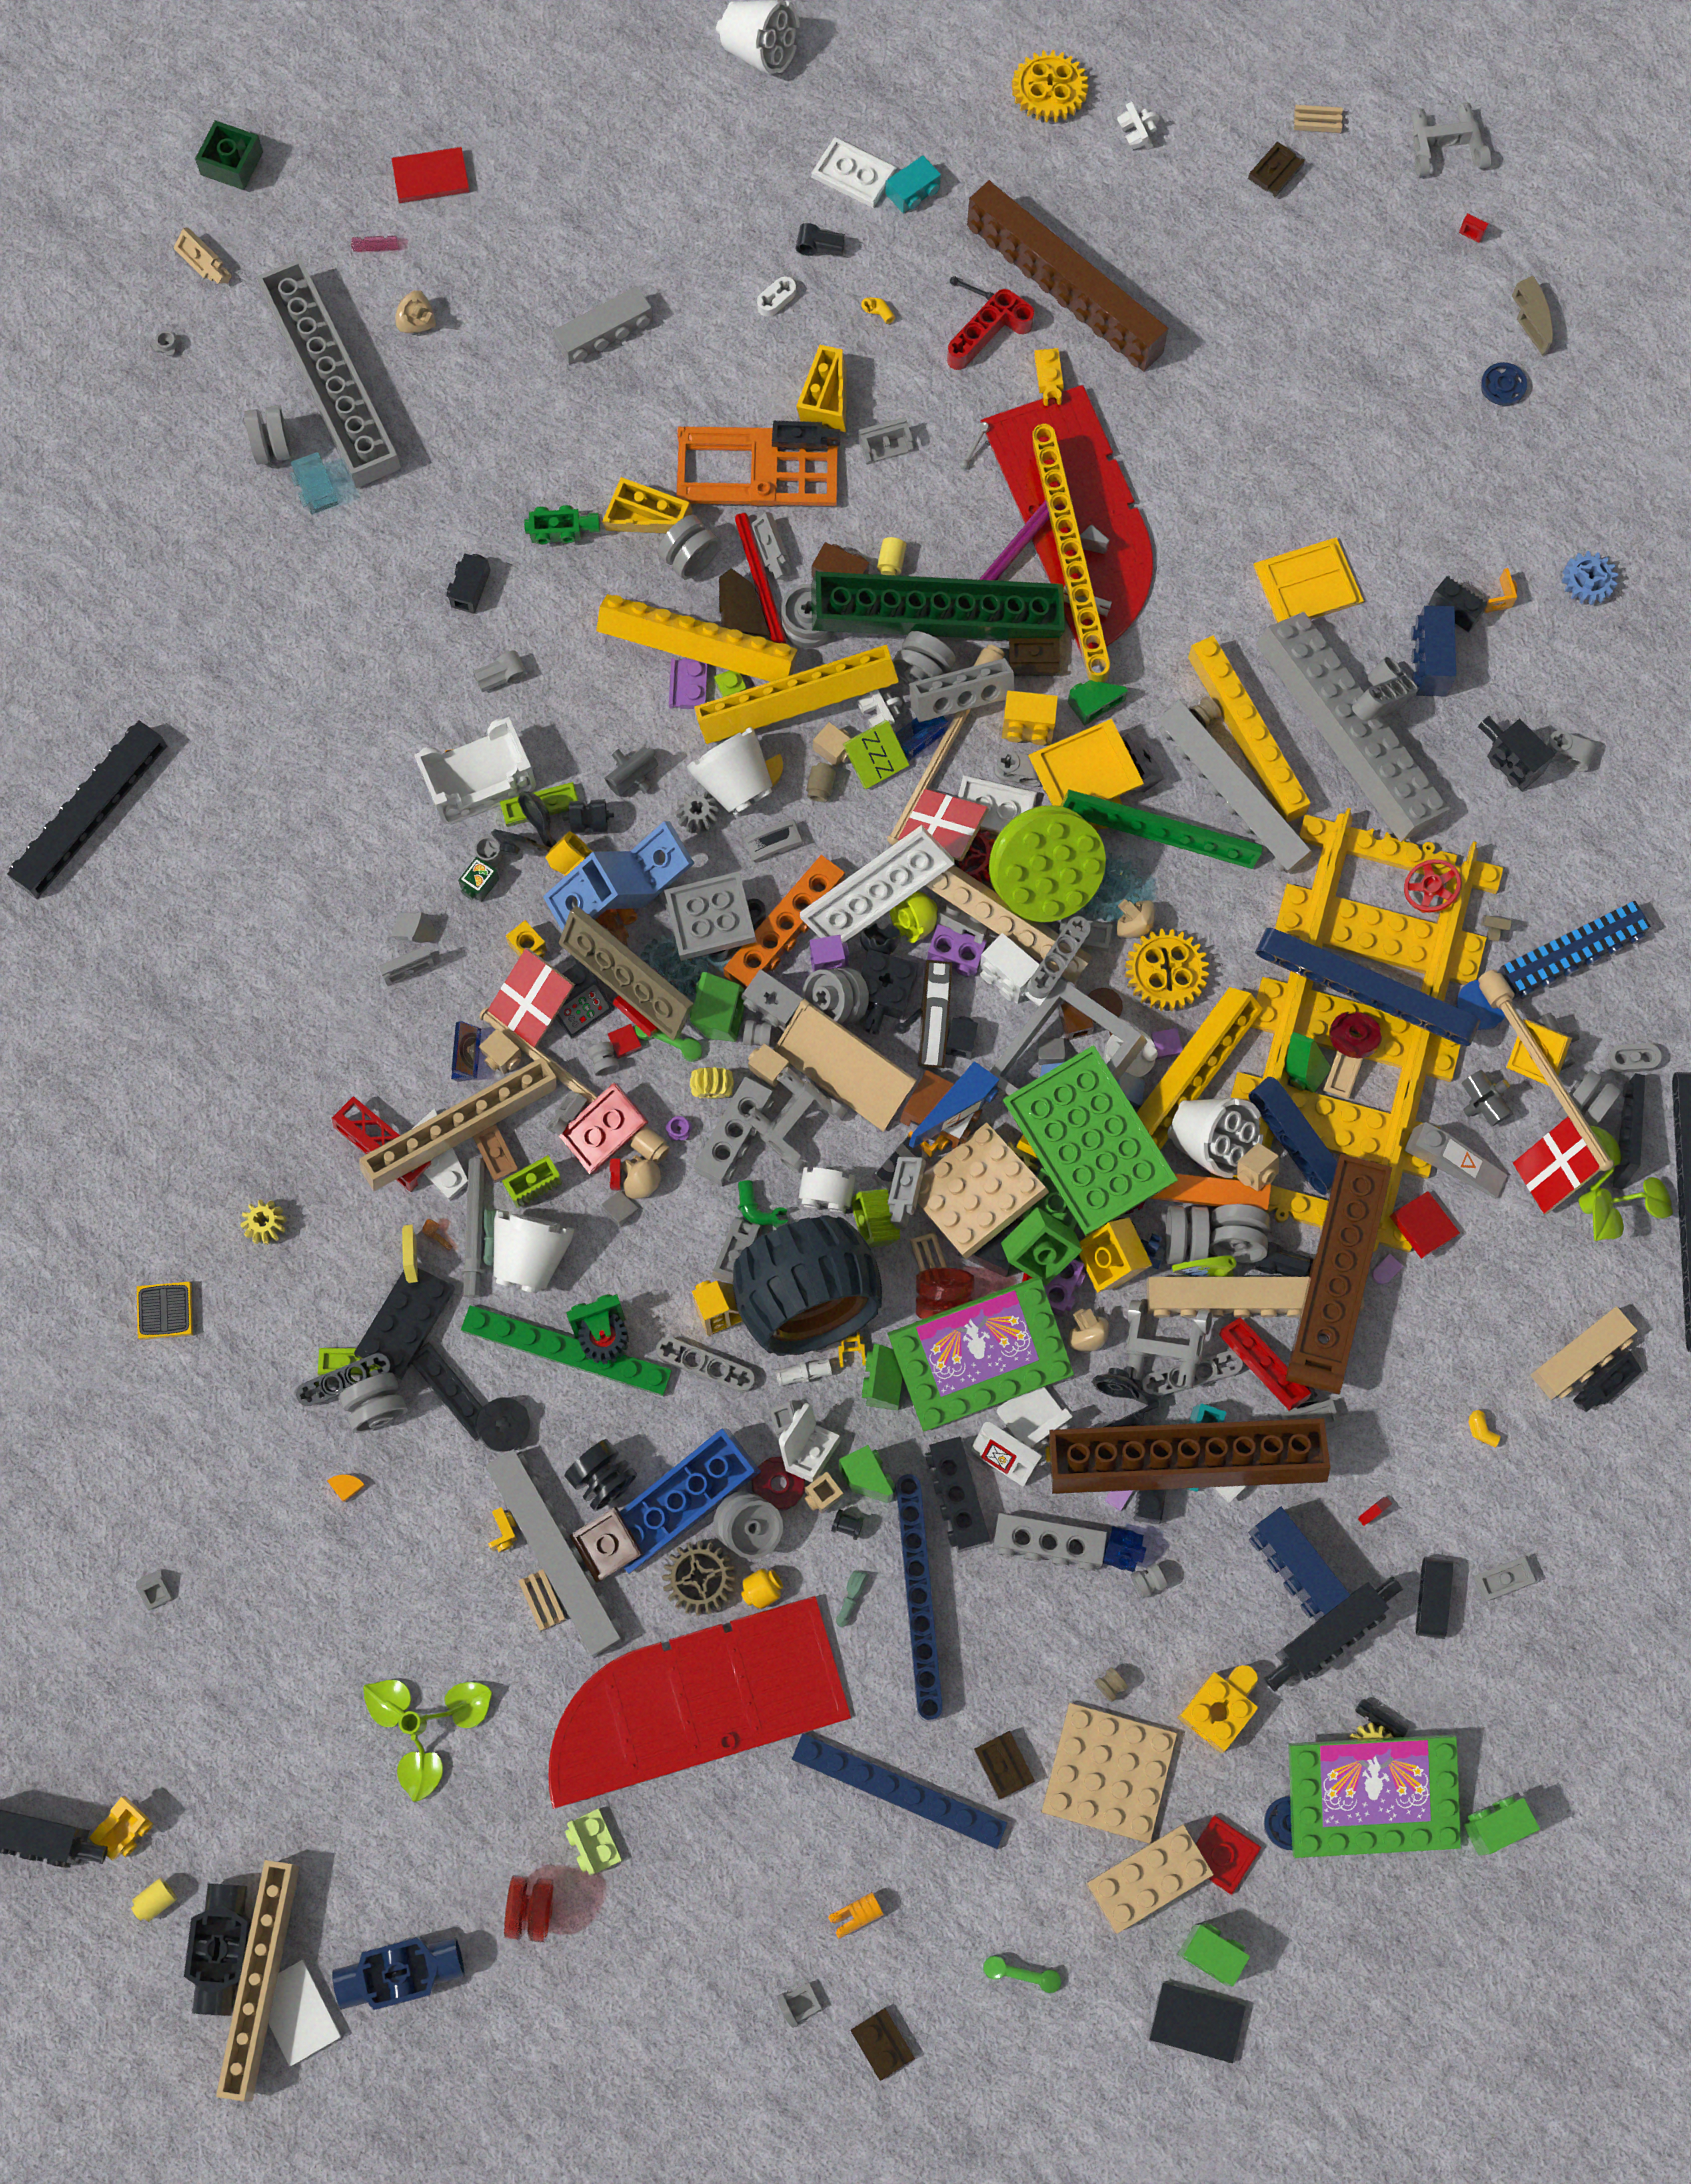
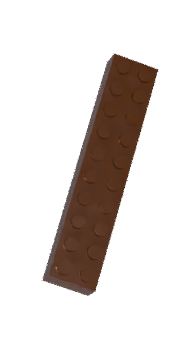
M988 180L969 198L967 225L971 232L980 235L986 240L988 246L998 250L1007 262L1021 269L1025 277L1033 279L1043 292L1051 294L1060 306L1069 309L1076 319L1087 324L1096 336L1104 338L1110 343L1114 351L1120 352L1128 358L1132 366L1138 367L1145 372L1164 353L1169 328L994 183Z
M1324 1418L1049 1430L1052 1494L1328 1482L1331 1468Z

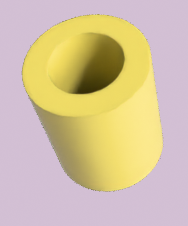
M887 537L882 540L877 570L882 575L901 574L907 544L903 540L894 537Z
M160 1877L132 1899L134 1905L131 1907V1910L140 1921L145 1919L150 1922L174 1903L177 1897L168 1883Z

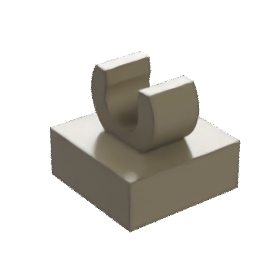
M1482 915L1480 925L1489 927L1486 936L1487 940L1499 942L1501 929L1510 931L1512 920Z

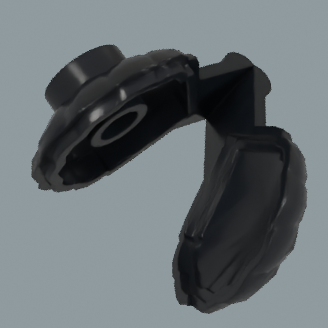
M521 791L518 803L527 820L536 828L544 845L537 844V841L528 837L497 829L491 831V835L496 841L501 843L499 850L519 855L520 850L536 848L542 852H549L557 843L549 832L551 824L549 810L540 797L529 791Z
M1109 1368L1107 1374L1097 1375L1091 1381L1098 1391L1106 1395L1134 1399L1148 1405L1104 1427L1139 1426L1144 1418V1414L1159 1406L1158 1396L1140 1390L1129 1379V1373L1125 1370Z

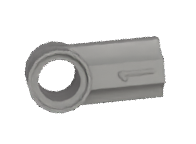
M514 650L503 653L496 662L473 671L482 692L506 682L508 684L518 683L527 676L520 656Z

